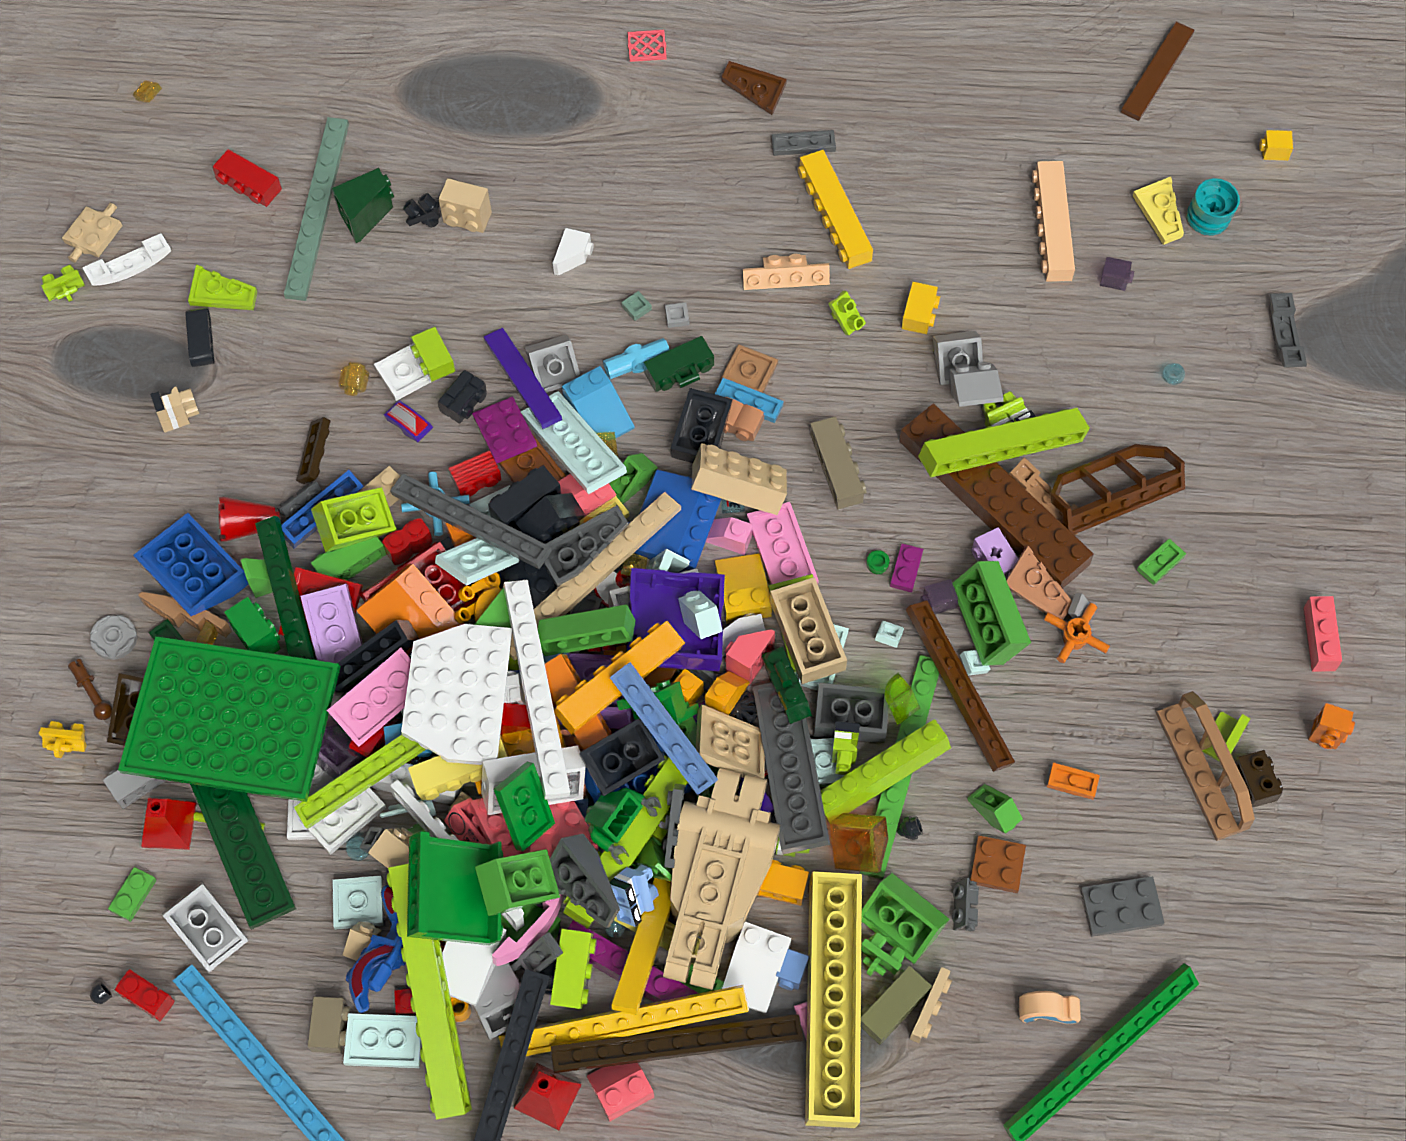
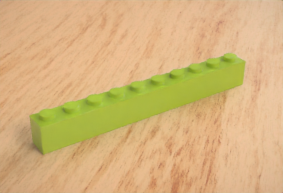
M409 863L389 867L387 882L393 891L392 908L394 912H397L398 922L396 928L398 936L402 938L403 943L401 955L403 961L407 964L406 981L412 990L411 1007L413 1012H416V1033L421 1038L422 1043L420 1055L423 1063L426 1064L427 1073L425 1074V1081L432 1095L430 1108L435 1113L437 1120L464 1115L472 1110L440 940L407 937Z

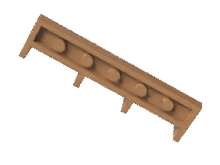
M1193 691L1183 694L1178 704L1159 710L1156 715L1215 840L1219 841L1250 829L1255 820L1250 795L1207 704ZM1191 707L1196 711L1205 732L1199 744L1182 709ZM1213 746L1224 769L1218 782L1202 750ZM1230 784L1235 792L1241 816L1239 825H1237L1220 790Z

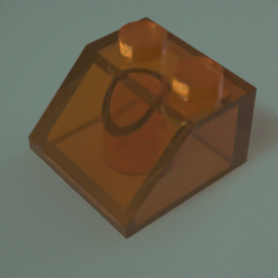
M842 813L830 823L835 869L879 873L888 843L886 817Z

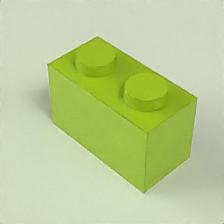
M436 327L411 337L413 346H410L411 352L415 359L419 357L421 361L419 367L424 376L428 375L431 382L455 372L453 360Z

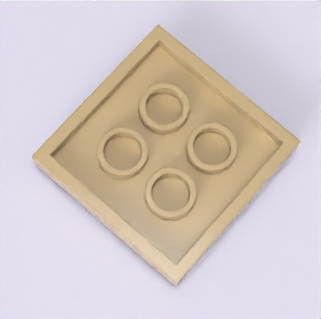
M701 705L697 715L696 750L706 764L719 769L723 768L739 772L742 778H745L747 774L764 779L765 755L760 728Z

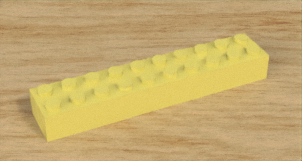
M813 871L809 880L805 1126L856 1128L860 1123L862 874Z

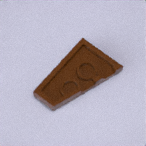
M731 61L728 62L722 75V82L771 115H773L787 84L786 78Z

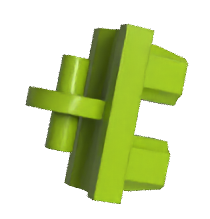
M67 265L61 269L63 274L61 277L55 279L53 274H47L42 277L43 285L41 287L49 301L56 298L59 300L67 297L69 302L73 301L71 294L77 292L78 288L85 286L78 270H74L71 265Z
M842 291L836 299L828 303L832 310L831 315L833 319H837L845 335H850L866 324L864 318L860 316L854 300L850 298L847 291Z

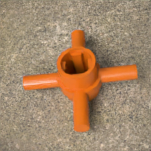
M1089 603L1081 618H1074L1068 622L1049 612L1047 613L1044 620L1063 630L1065 645L1057 657L1059 662L1065 663L1072 650L1081 649L1086 644L1105 654L1109 650L1110 645L1091 635L1089 621L1097 610L1095 604ZM1074 631L1079 633L1078 636L1073 635Z

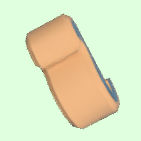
M1052 991L1028 992L1019 997V1019L1024 1023L1045 1019L1063 1024H1076L1081 1020L1080 999L1074 995L1061 996L1059 993Z

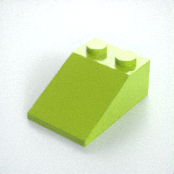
M382 487L324 500L311 509L325 552L348 547L396 531Z

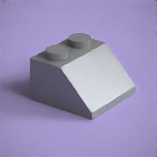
M976 331L933 336L934 358L940 385L950 384V369L956 368L957 365L977 366L978 363L983 362L981 336Z
M567 335L525 347L530 368L546 392L562 388L563 385L580 377L572 343Z
M980 362L977 366L960 364L956 368L950 369L951 395L959 407L1003 402L999 374L994 364L990 362Z

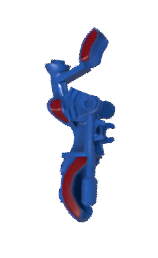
M389 885L382 887L381 898L388 918L392 922L391 930L385 938L372 935L370 938L371 943L362 950L359 959L346 975L351 998L357 1010L361 1013L369 1009V989L375 992L381 991L392 974V970L399 969L400 966L406 964L401 955L403 943L402 938L397 933L398 917L397 912H394L392 908V898L394 896L392 887H389Z

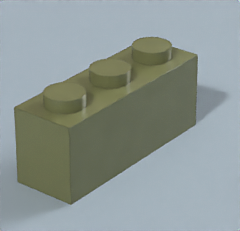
M911 966L905 971L900 969L892 978L894 983L889 988L884 986L875 996L877 1001L872 1006L867 1004L861 1010V1028L879 1045L930 993L932 986Z

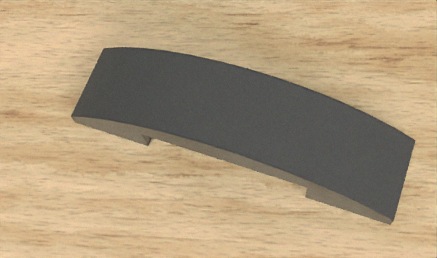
M1292 293L1270 294L1273 336L1283 367H1306L1304 347L1300 346L1294 318L1296 309Z

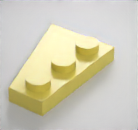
M1171 177L1134 191L1133 198L1163 245L1183 237L1184 231L1179 211H1177L1175 192L1173 193Z

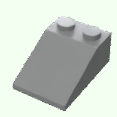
M202 881L162 912V916L208 972L248 941Z

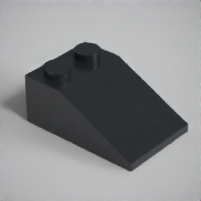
M689 388L670 448L671 457L694 463L701 443L714 445L721 449L733 399Z
M640 718L578 753L602 796L665 760L651 733Z

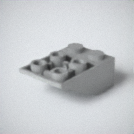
M509 963L500 966L495 965L477 1005H472L488 1040L507 1031L520 988V984Z

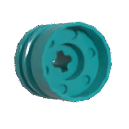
M1212 178L1202 182L1187 208L1189 225L1203 235L1213 236L1221 234L1227 229L1240 204V196L1237 189L1230 182L1223 179Z

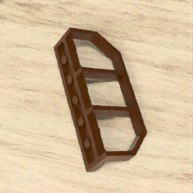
M1134 444L1059 474L1050 494L1051 503L1063 514L1064 526L1074 535L1184 490L1185 462L1168 447ZM1135 456L1163 458L1173 465L1175 469L1146 480V477L1126 460ZM1116 465L1137 484L1111 494L1091 474ZM1082 479L1102 497L1071 511V507L1059 497L1063 485Z

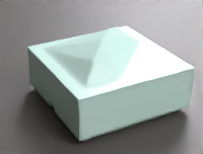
M882 620L875 641L897 648L904 628Z
M977 650L963 651L960 654L968 676L985 674L991 670L989 665H982Z

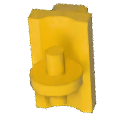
M51 721L47 728H40L39 735L42 737V746L47 748V750L54 751L55 758H62L64 752H85L87 746L83 724L74 723L71 725L70 730H64L63 724Z

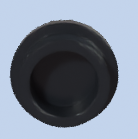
M917 816L905 817L897 833L907 839H918V836L923 835L920 820Z

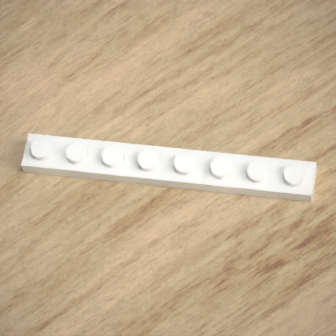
M396 780L390 785L392 795L426 832H430V837L458 840L453 834L450 836L447 834L446 828L439 818L436 817L434 819L429 814L430 810L423 801L418 802L413 797L415 794L407 784L403 786L399 780ZM521 908L501 913L516 931L524 926V912Z

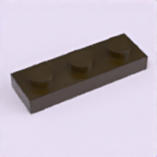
M325 417L310 423L296 479L301 484L316 480L320 473L319 466L321 458L325 453L324 446L330 432L329 426L331 420Z

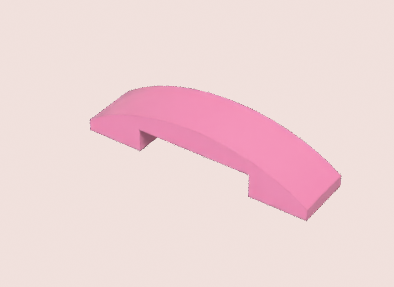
M563 894L560 895V898L543 902L545 912L517 942L508 937L492 954L493 964L500 966L519 958L522 953L545 935L558 915Z

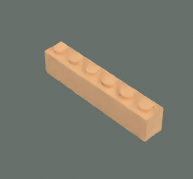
M1063 161L1037 162L1036 170L1032 171V182L1036 183L1034 200L1038 201L1036 219H1040L1038 237H1042L1039 250L1040 255L1044 256L1041 270L1046 275V282L1072 281L1075 265Z

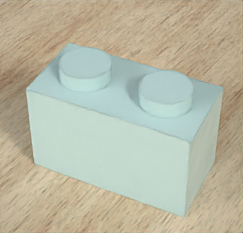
M691 591L684 597L678 598L684 624L700 639L722 632L717 606L701 591Z

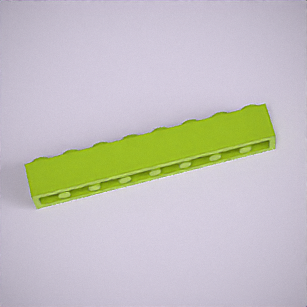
M1078 408L1063 409L1059 412L1045 413L1034 418L1027 417L1016 422H1006L1003 425L988 426L977 431L970 430L959 435H949L942 439H931L924 443L918 457L929 476L935 477L1079 443L1084 440L1090 427Z
M664 756L665 760L659 763L657 768L660 771L657 776L652 774L644 785L647 788L643 794L645 799L656 797L660 802L661 808L653 807L658 815L655 817L650 816L646 807L643 806L618 844L614 843V846H623L629 857L624 853L619 854L618 858L623 863L619 865L611 856L610 851H604L603 853L598 851L609 881L626 867H631L670 810L671 806L667 805L668 791H673L675 784H682L685 787L688 784L687 780L667 756ZM567 896L563 902L566 905L563 913L588 929L594 919L586 913L585 908L571 903V898Z

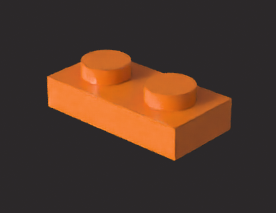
M1053 763L1047 788L1094 800L1100 775Z

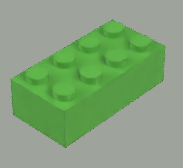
M978 561L951 584L983 666L1004 665L1031 644L999 561Z

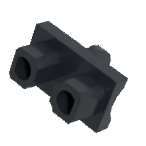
M426 193L419 198L418 204L413 199L408 200L403 207V210L408 215L406 223L409 226L420 222L430 228L437 226L438 219L441 217L438 210L440 206L439 197L433 199L429 193Z

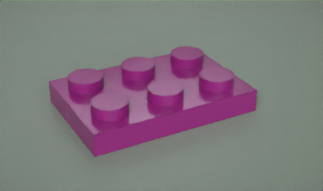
M513 396L472 413L496 464L537 447V443Z

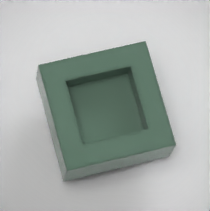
M639 291L621 302L622 308L634 321L652 310V305Z

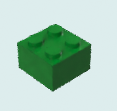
M246 597L224 612L233 631L247 650L274 654L281 649L278 643L280 637L276 632L275 626L270 619H266L262 608L257 602L252 603Z

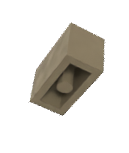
M313 998L308 1048L311 1052L342 1053V1046H345L347 1032L344 1031L345 1021H348V1014L350 1013V1006H347L344 998Z

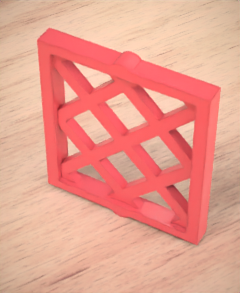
M664 30L628 32L630 62L666 60ZM660 35L663 37L662 42L657 40ZM646 36L651 39L648 43L642 41ZM632 37L637 40L634 44L630 43ZM653 42L658 44L655 49L650 46ZM639 43L644 45L641 50L635 47ZM661 47L664 48L663 54L658 52ZM646 48L652 51L649 55L643 52ZM632 49L637 51V53L634 56L631 55Z

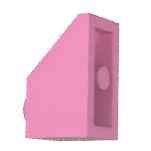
M732 517L714 519L706 542L745 555L753 536V524Z

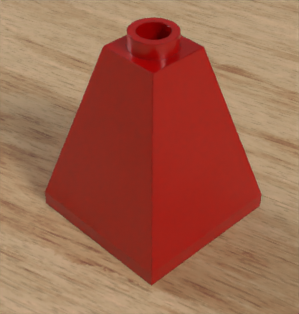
M148 798L141 847L190 850L194 813L196 812L197 804L195 802Z
M536 1063L514 1109L559 1131L582 1084L560 1073H554L553 1070Z

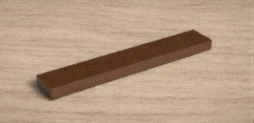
M1176 21L1122 107V114L1140 121L1193 36L1194 29Z

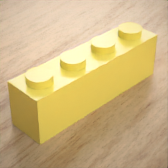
M500 735L498 758L509 757L504 740ZM436 756L408 768L416 793L422 801L433 800L445 791L458 790L463 784L470 781L478 782L482 780V765L447 762L441 756Z

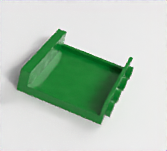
M423 831L410 836L407 937L479 945H491L501 941L503 933L501 913L488 916L475 867L494 859L503 858L502 842L498 841L488 845L430 837V832Z

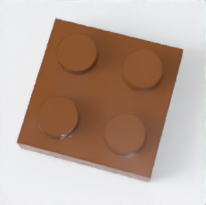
M978 835L970 881L977 882L979 886L1018 893L1026 845Z

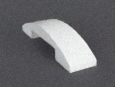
M160 233L142 241L143 247L106 263L102 259L82 267L92 286L110 284L127 279L148 269L169 254L171 248Z

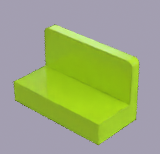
M1220 712L1215 722L1230 753H1232L1251 718L1242 714L1239 720L1224 712ZM1213 746L1202 750L1203 753L1219 761Z

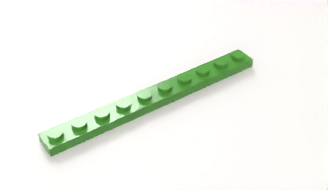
M922 655L919 657L896 743L926 724L939 677V671L932 658ZM912 773L882 792L860 874L883 880Z

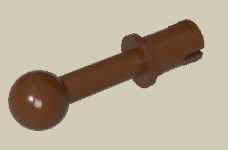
M77 659V664L75 661L71 662L68 668L77 681V687H83L94 704V716L102 721L109 719L112 714V707L109 703L102 701L93 686L94 676L89 674L82 659Z

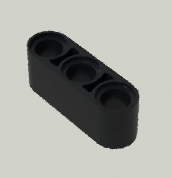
M201 308L186 311L188 353L191 366L197 367L214 364L213 336L209 309Z

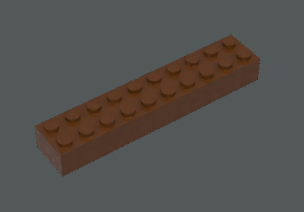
M933 403L901 429L899 442L921 462L918 456L925 442L965 432ZM997 462L936 476L991 530L999 528L1012 550L1019 557L1025 547L1029 546L1033 551V555L1039 562H1042L1046 571L1054 581H1057L1062 589L1090 566L1094 553Z

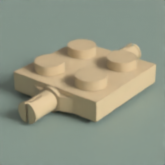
M109 203L103 212L85 207L62 237L64 243L75 248L70 256H68L70 261L76 263L81 254H91L99 258L123 226L121 222L110 217L117 209L113 203Z

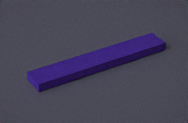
M501 328L484 336L485 343L541 428L545 429L562 421L560 412L505 330Z

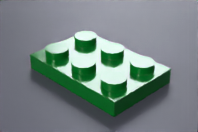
M525 762L493 789L516 850L523 852L555 824L548 801L544 798L542 784L534 763Z

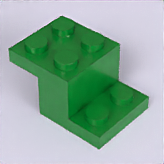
M663 680L655 683L656 686L651 687L647 684L676 724H680L698 713V703L689 705L688 701L684 700L679 681L670 683V680ZM625 697L616 701L619 710L632 708ZM632 708L633 716L636 720L639 718V716Z

